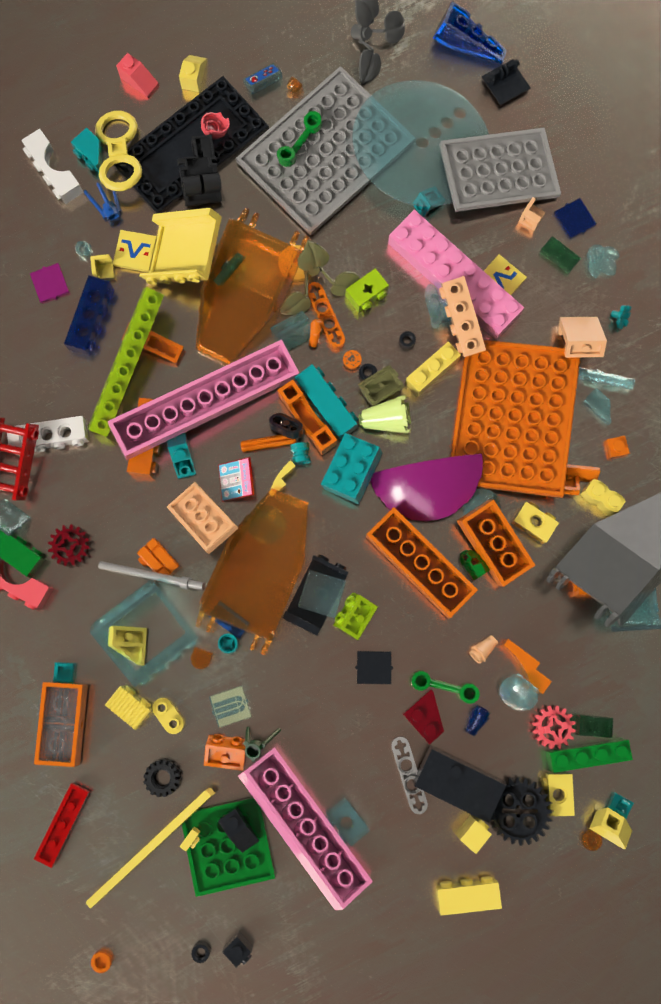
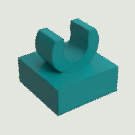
M614 792L607 807L627 819L634 803Z

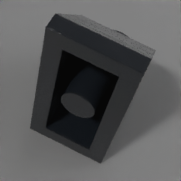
M238 806L218 820L229 839L242 853L260 841Z

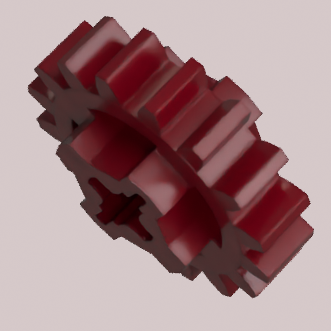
M70 524L69 529L67 526L62 525V531L56 528L57 534H51L50 537L53 538V541L48 542L52 546V548L48 549V552L54 553L51 558L54 560L58 559L57 563L60 565L64 562L66 567H69L70 562L73 566H77L76 561L83 563L82 557L89 556L86 550H91V547L87 546L91 539L85 538L88 533L85 531L81 533L82 528L77 527L75 529V526ZM71 533L77 534L79 539H73ZM69 542L73 543V545L70 546V549L66 548V546L69 545ZM65 552L68 558L62 557L60 553Z

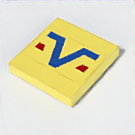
M120 230L113 266L149 273L157 237Z
M500 254L484 270L487 275L510 295L527 278Z

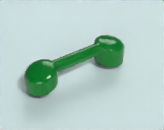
M310 111L305 115V130L292 148L283 146L278 149L277 158L280 165L284 167L294 165L296 153L311 134H315L321 129L322 119L318 112Z
M423 670L416 671L411 677L413 687L419 691L426 690L430 686L459 694L460 698L469 704L475 703L480 697L479 689L469 682L463 683L461 686L431 679L429 674Z

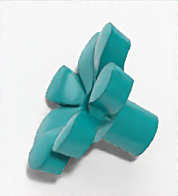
M622 305L620 311L613 310L611 312V317L617 319V328L622 329L623 325H628L629 321L627 318L631 315V306Z

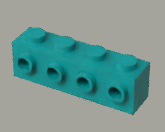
M311 364L294 378L339 439L342 440L345 433L350 434L359 427L356 423L359 419L353 411L350 413L345 408L347 403L341 396L338 398L335 395V387L330 381L326 383L323 379L325 374L320 367L315 368Z

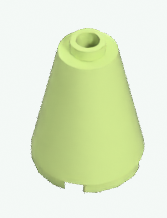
M402 395L362 410L358 416L360 426L363 425L364 429L411 433V428L408 429V424H411L409 402L405 403L404 399H407V396Z

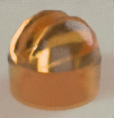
M291 76L287 83L288 89L292 88V93L298 92L303 87L301 82Z

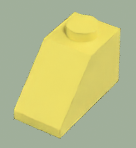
M189 55L183 60L179 74L182 89L195 92L200 91L207 58Z

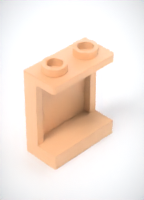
M560 317L558 334L563 335L566 343L565 357H604L607 340L598 317Z

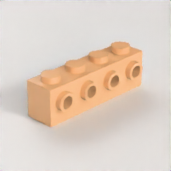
M465 276L441 283L439 292L441 298L445 299L447 303L444 309L447 318L451 317L452 320L450 329L452 335H456L458 343H455L457 351L463 357L485 351V344Z

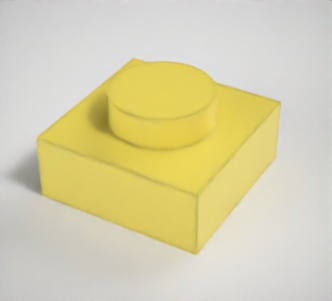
M194 826L180 845V848L184 851H187L189 847L193 849L200 840L198 834L201 831Z

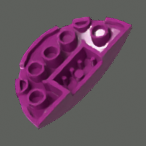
M482 454L447 457L374 472L370 482L376 495L390 510L394 507L404 517L415 521H435L456 513L459 508L468 503L473 497L482 476Z

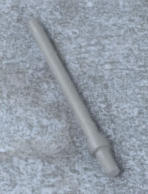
M104 561L99 562L100 569L180 585V588L205 589L204 582L194 581L190 577L182 576L180 578Z

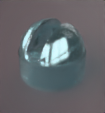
M78 241L75 251L78 255L87 257L91 253V245L85 241Z

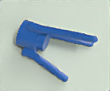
M97 182L98 189L105 202L102 209L89 192L84 190L85 195L98 209L103 219L107 218L108 221H112L120 217L122 210L119 205L117 191L112 190L115 202L113 203V201L108 200L101 184Z

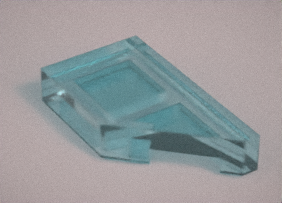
M595 388L583 403L604 423L609 425L611 423L610 399L599 389Z

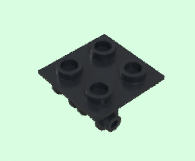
M512 59L482 76V79L500 105L531 89L518 69V66H520L518 59Z

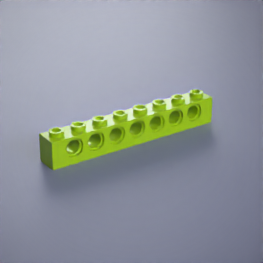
M148 287L143 288L88 425V430L105 437L108 436L110 431L108 421L116 417L164 294Z

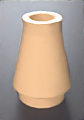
M490 635L471 647L472 650L469 653L477 663L485 662L493 649L498 645V641Z

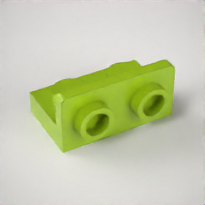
M353 592L347 597L342 611L336 615L333 626L359 640L378 606Z

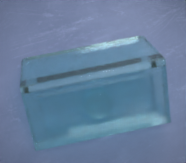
M301 311L271 327L270 330L277 341H283L289 351L309 340L311 323L307 315Z

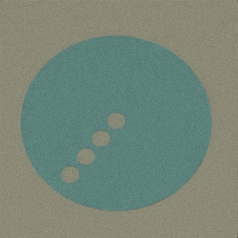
M410 80L390 84L371 95L362 105L356 116L352 138L354 153L361 169L378 189L390 197L407 204L433 207L453 203L439 146L440 142L489 135V132L478 111L457 92L433 82ZM458 107L463 108L466 111V116L464 118H457L453 113L454 109ZM444 117H449L453 120L454 126L452 128H445L442 126L441 120ZM431 127L440 129L441 136L439 138H433L429 135L428 131ZM419 137L426 138L429 142L428 147H418L416 139Z

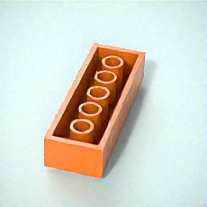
M393 507L366 534V538L448 619L478 591L396 508Z

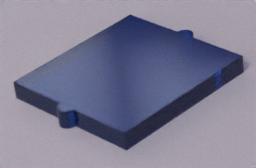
M581 198L571 203H566L564 207L554 212L570 239L581 233L584 234L586 230L597 224Z

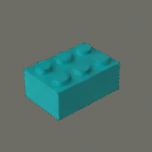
M345 433L323 478L322 487L328 492L360 504L383 454L380 447Z

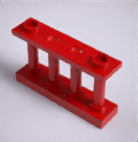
M0 417V451L20 455L18 466L0 463V471L17 474L15 485L0 482V490L13 493L12 500H26L29 492L28 483L36 440L39 437V425L26 423L25 428L4 424L5 418ZM6 432L24 436L22 447L1 443L2 433Z

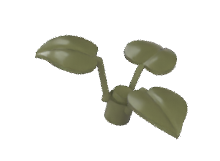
M307 240L297 261L299 268L304 270L305 292L302 294L296 291L290 294L282 303L280 313L283 315H300L310 308L311 300L307 297L309 274L316 276L321 271L327 280L333 284L330 291L336 296H345L346 289L360 278L352 271H345L340 273L335 278V281L332 280L323 269V266L329 261L328 252L319 244Z

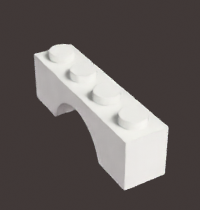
M40 129L21 140L25 146L23 151L28 158L32 157L34 159L33 165L38 172L42 171L44 173V176H42L48 186L52 185L54 187L52 192L58 200L62 199L67 204L84 193L70 170L56 171L49 167V160L54 150Z

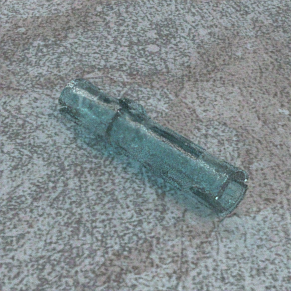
M579 367L578 379L591 381L593 384H606L628 390H633L634 378L604 373L599 369L590 370Z

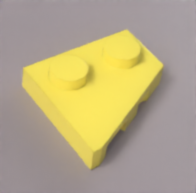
M109 626L108 646L136 665L144 666L147 628Z

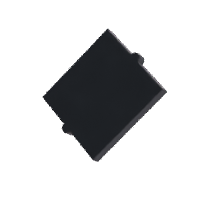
M357 651V666H355L357 669V684H391V670H393V666H391V652Z

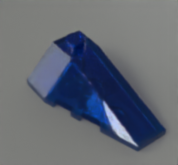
M452 1L441 19L433 39L447 48L502 64L507 50L492 35H487L482 30L483 26L480 23L476 24L470 18L471 14L466 9Z

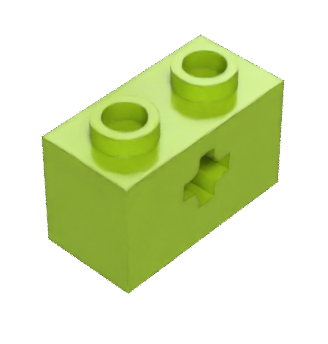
M375 268L346 289L345 296L359 313L362 310H368L377 299L382 300L388 294L389 284Z

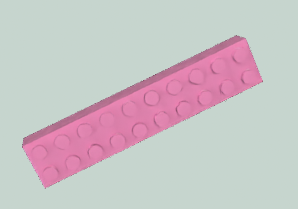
M280 340L108 421V425L125 459L128 460L281 387L292 379L295 380L294 377L299 374V371L283 341Z

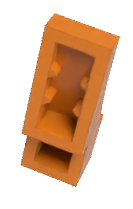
M150 330L143 350L176 364L184 346Z
M505 639L500 646L520 666L525 677L523 682L527 684L526 689L535 695L536 693L544 694L552 681L536 670L540 662L511 640Z

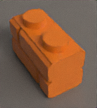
M152 538L137 552L140 556L137 560L145 568L149 566L152 572L173 576L182 568L156 538Z

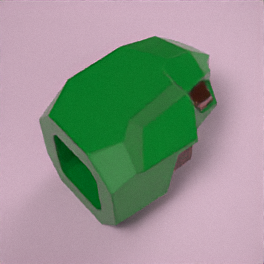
M465 550L460 553L462 568L472 581L490 571L478 553L473 550Z

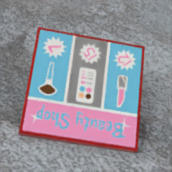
M251 457L218 465L222 502L254 495Z

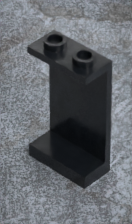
M320 554L318 557L313 555L312 561L287 611H285L282 619L318 636L349 573L345 571V566L339 563L333 565L328 562L329 559Z

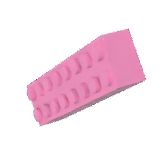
M413 210L389 235L388 244L438 289L441 288V283L465 276L478 324L494 340H497L522 314L524 307L416 210Z
M275 747L238 775L239 779L335 910L344 909L373 882Z

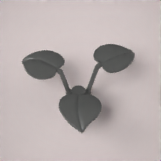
M355 0V16L358 24L352 26L351 36L368 48L363 50L359 60L361 84L374 79L381 69L379 54L374 53V49L365 41L372 36V33L385 32L386 41L394 44L403 37L405 32V19L399 11L395 10L387 13L384 19L385 29H371L369 27L370 24L374 23V18L379 13L378 0Z

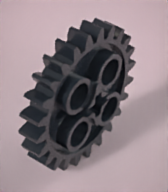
M517 777L516 783L512 778H509V785L503 781L506 787L491 817V820L495 822L492 828H499L497 835L505 834L504 841L510 837L511 844H515L518 840L519 845L522 846L524 840H526L527 844L530 845L532 844L531 838L536 842L539 841L538 834L544 837L546 834L543 829H550V826L546 823L553 821L552 818L548 817V814L554 812V810L548 809L552 802H546L545 800L549 794L542 795L543 787L536 789V781L529 785V778H525L523 783L521 777ZM508 794L514 798L512 806L507 805L505 801ZM527 795L533 796V806L526 804L525 798ZM520 807L521 809H537L538 813H523L520 816V813H504L502 810ZM507 816L514 818L515 825L513 827L507 825ZM528 816H532L535 819V826L533 828L529 827L526 823Z

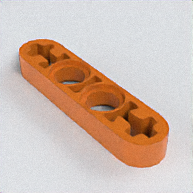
M312 282L308 285V298L311 300V305L317 319L323 320L324 323L327 320L334 321V327L327 328L324 325L322 330L329 346L332 349L339 350L345 345L344 333L322 285L318 282ZM313 288L318 290V300H316L315 294L311 293ZM323 303L328 308L325 312H320L317 306ZM333 332H335V335L338 339L341 338L340 344L333 342Z

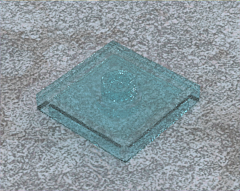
M309 570L298 608L335 619L346 581Z

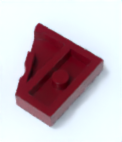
M430 689L403 713L429 745L444 732L433 690Z

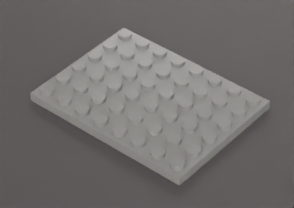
M340 66L236 157V162L311 236L415 142L416 138ZM310 111L318 112L322 119L321 129L308 137L296 153L294 165L291 167L280 165L277 158L278 149L283 146L292 148L305 130V115Z

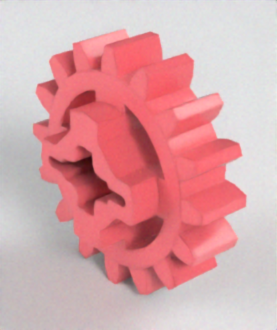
M556 705L553 710L551 706H546L547 711L539 709L541 715H534L537 722H532V725L536 726L532 733L538 734L535 739L537 741L543 740L541 745L544 747L549 743V749H553L554 745H556L557 749H561L562 743L568 746L567 739L573 740L571 732H576L572 728V725L576 724V722L570 721L573 715L565 714L567 710L565 708L559 711V706ZM555 714L560 715L564 721L558 720ZM546 717V721L544 725H542V721ZM553 724H557L558 726L557 728H555V731L550 730V727H552ZM564 729H566V732H565L564 736L562 737V733H563ZM548 733L553 741L547 739L543 734Z

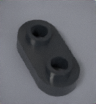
M276 413L270 416V428L290 439L299 438L303 434V425L300 421L283 413Z

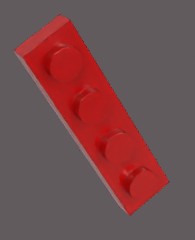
M74 783L70 784L34 860L50 868L54 867L90 793L89 790Z

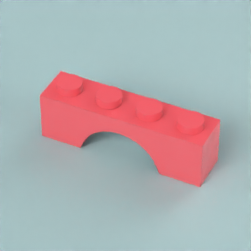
M0 559V591L2 589L9 592L7 596L14 600L22 599L25 601L24 605L32 610H35V608L43 609L54 588L34 578H31L26 583L14 585L5 575V561Z

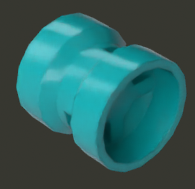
M308 442L290 445L291 452L294 453L292 458L294 465L311 463V456L308 454L310 450Z
M224 634L218 640V647L223 653H234L239 647V640L232 634Z

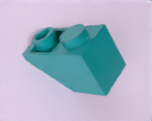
M86 127L71 141L74 148L72 151L79 159L83 158L86 161L85 164L90 170L93 171L95 169L99 173V168L103 163V147L100 140Z
M186 432L168 440V450L178 479L195 475V465Z

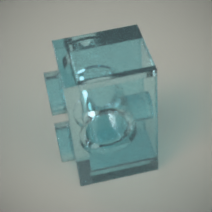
M345 796L326 810L327 820L333 827L336 826L340 832L338 835L345 844L348 842L350 846L354 845L370 831L367 824ZM349 817L352 820L351 825L343 827L340 823L342 818Z

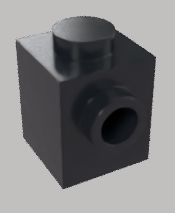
M238 931L224 945L222 953L237 968L240 964H246L252 957L250 953L252 952L253 945Z

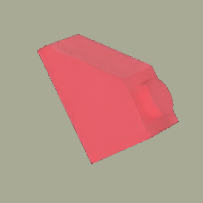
M129 53L116 65L120 78L147 98L159 86L157 80L146 67Z

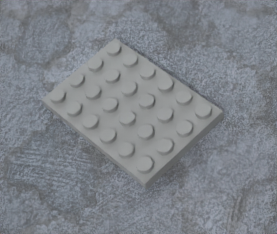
M545 128L444 140L439 144L455 212L530 202L532 197L537 201L558 198L561 195Z

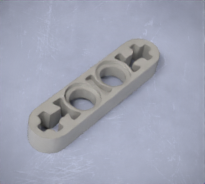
M399 736L394 738L391 743L393 755L409 807L415 814H422L427 810V799L423 790L419 788L409 790L407 788V782L410 779H415L418 770L408 740ZM398 740L406 743L403 750L405 754L409 752V756H402L398 759L397 755H401L398 748L395 749ZM405 759L410 760L412 763V767L408 771L401 769V762ZM421 791V795L417 796L420 802H424V804L421 805L422 809L418 810L417 807H413L416 803L414 796L410 798L409 795L417 794Z

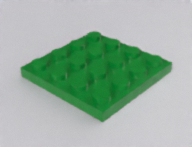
M253 797L199 809L182 824L184 839L194 826L201 831L198 834L200 840L193 849L189 847L187 850L196 897L276 878L263 812ZM238 806L260 840L243 853L229 839L218 822L223 815Z

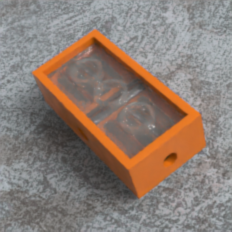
M43 682L34 758L35 765L65 767L80 765L88 684Z

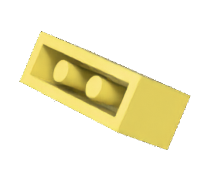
M447 342L406 378L405 385L416 397H419L459 361L461 354Z
M491 876L481 877L480 881L462 879L460 883L452 884V881L440 882V885L436 886L438 910L441 916L502 909L499 883Z

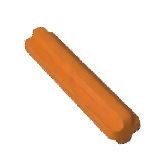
M275 435L241 441L240 445L241 450L246 452L294 444L296 439Z

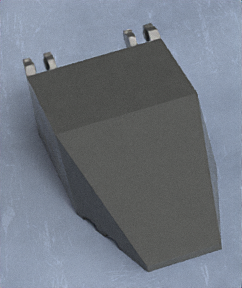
M661 493L593 524L558 565L551 570L547 577L549 583H552L558 577L560 581L557 583L556 588L559 591L571 581L603 606L595 614L597 620L607 610H610L612 614L604 623L606 627H610L616 621L622 627L661 583Z

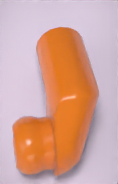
M314 319L310 324L308 343L310 347H317L320 332L324 327V322L321 319Z

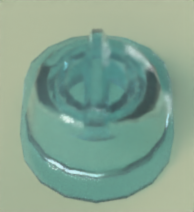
M427 285L425 301L431 325L436 329L440 323L452 320L451 317L447 318L444 309L447 306L446 300L439 296L434 285Z

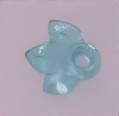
M598 244L591 246L587 252L589 260L588 270L594 278L598 277L601 272L607 275H615L617 266L614 260L620 257L619 252L611 246L602 247Z

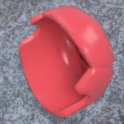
M221 112L206 113L201 119L203 133L205 135H212V139L222 138L230 127L229 118L225 119Z

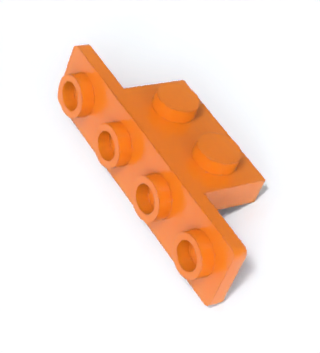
M567 464L564 494L579 495L580 481L590 482L593 479L598 480L601 472L600 468Z

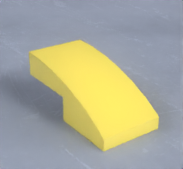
M291 460L283 467L274 480L269 493L271 499L286 488V483L283 479L296 468Z

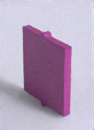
M59 263L48 267L43 266L42 269L30 273L40 303L51 299L56 300L57 297L70 293Z

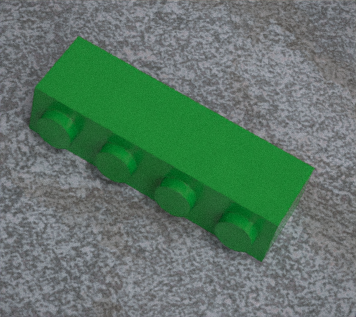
M0 526V558L26 577L33 578L46 561L42 557L43 553L35 547L29 548L26 545L28 542L22 537H14L11 534L13 531L7 526Z
M624 738L545 751L548 770L553 773L633 760L629 740Z

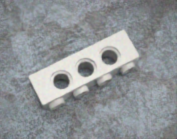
M83 416L31 423L39 425V437L36 440L35 452H44L46 448L63 449L66 445L82 446L85 442H89L87 420ZM26 424L15 427L25 428ZM71 430L70 436L64 437V432ZM7 433L8 445L22 447L24 436ZM52 433V437L49 440H45L46 434Z

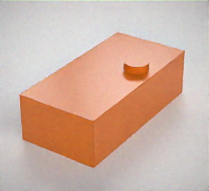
M487 500L457 520V523L475 551L490 569L489 573L498 586H506L535 566V563L494 500Z

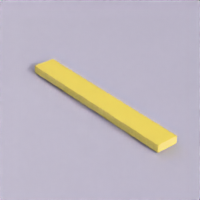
M212 788L206 789L93 894L86 901L88 907L91 909L98 904L215 794Z

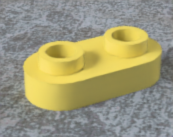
M168 698L157 699L153 703L152 710L164 729L170 734L181 732L185 722L176 707ZM161 704L165 705V711L163 712L159 710ZM172 720H175L177 722V726L175 728L171 727L170 725Z

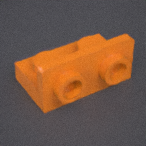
M220 734L209 735L205 746L204 766L243 771L246 748L243 742L245 739L240 737H224Z

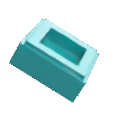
M55 662L53 682L74 683L76 663Z

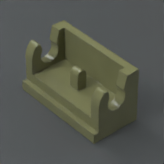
M391 365L386 366L358 383L364 398L372 406L404 388L403 382L398 379L399 374Z

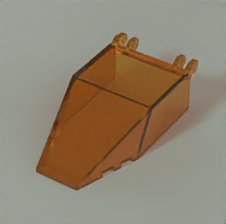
M248 208L242 211L238 220L233 218L228 220L212 260L209 278L203 281L200 289L201 301L196 349L227 364L233 362L281 307L299 268L297 263L298 257L310 238L306 235L298 249L294 247L299 238L298 231L294 232L289 244L254 228L260 215L257 212L252 216L250 224L246 225L244 223L249 215Z
M272 488L250 514L244 518L237 526L238 529L229 536L202 595L195 627L199 628L202 625L204 615H208L211 619L206 627L207 632L210 633L216 619L254 634L255 637L250 650L256 648L259 637L266 639L261 649V654L265 655L273 641L305 561L307 502Z

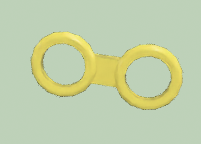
M111 111L100 117L95 127L96 137L102 144L108 146L109 158L99 168V178L107 189L113 191L131 189L138 183L142 175L140 162L135 157L128 155L127 143L133 140L137 133L138 125L136 119L125 111ZM122 119L130 124L128 132L122 137L109 138L103 134V128L112 120ZM123 162L134 167V173L127 181L113 182L107 178V172L114 164Z

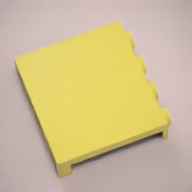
M211 208L153 214L152 221L159 225L149 273H140L139 276L151 285H157V283L171 284V282L185 283L186 281L198 283L202 280H208L222 216Z

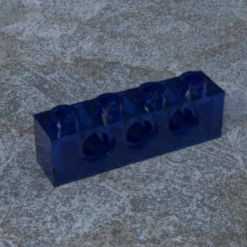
M88 275L64 342L68 350L90 356L91 351H94L96 336L102 330V319L108 313V302L114 296V289L110 281ZM95 297H101L99 301L93 302ZM89 314H95L93 318L87 319ZM83 331H89L86 336H81Z

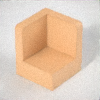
M534 197L530 200L519 220L521 224L535 231L545 215V211L534 205L536 200Z

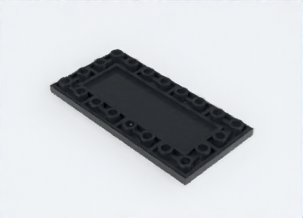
M224 76L220 77L128 149V155L135 157L142 167L141 178L132 188L155 214L164 213L184 197L179 168L184 166L177 165V159L194 156L191 140L195 136L205 135L201 129V119L206 113L221 112L222 116L225 119L229 118L230 121L227 133L222 138L212 139L216 156L212 163H217V170L269 129V125ZM120 162L113 165L126 181L134 173V167L131 164Z

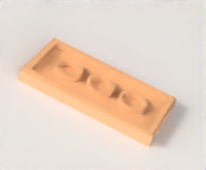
M196 482L167 506L171 513L208 554L213 552L238 529L235 523Z

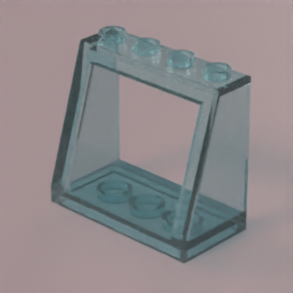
M152 579L91 624L90 634L134 687L138 684L140 686L145 684L151 674L154 672L156 674L165 668V663L169 660H176L181 655L180 652L182 650L193 647L198 639L196 632L160 584ZM156 592L186 633L135 671L126 657L108 646L109 634L106 630Z

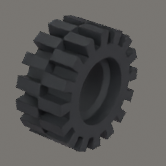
M165 759L157 760L150 764L143 776L145 778L143 783L144 785L146 784V790H149L150 794L156 795V797L171 795L177 790L182 778L177 764ZM160 770H165L170 775V781L165 786H160L155 781V775Z

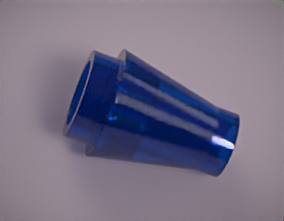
M479 705L472 708L465 731L476 736L477 732L490 719V712Z

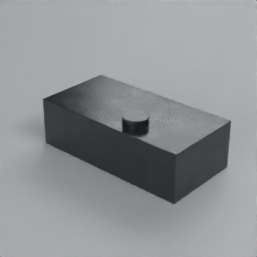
M433 746L429 747L413 781L415 787L488 823L506 787L502 780Z

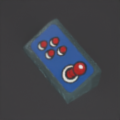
M272 63L243 79V82L252 95L282 79V71L277 65Z

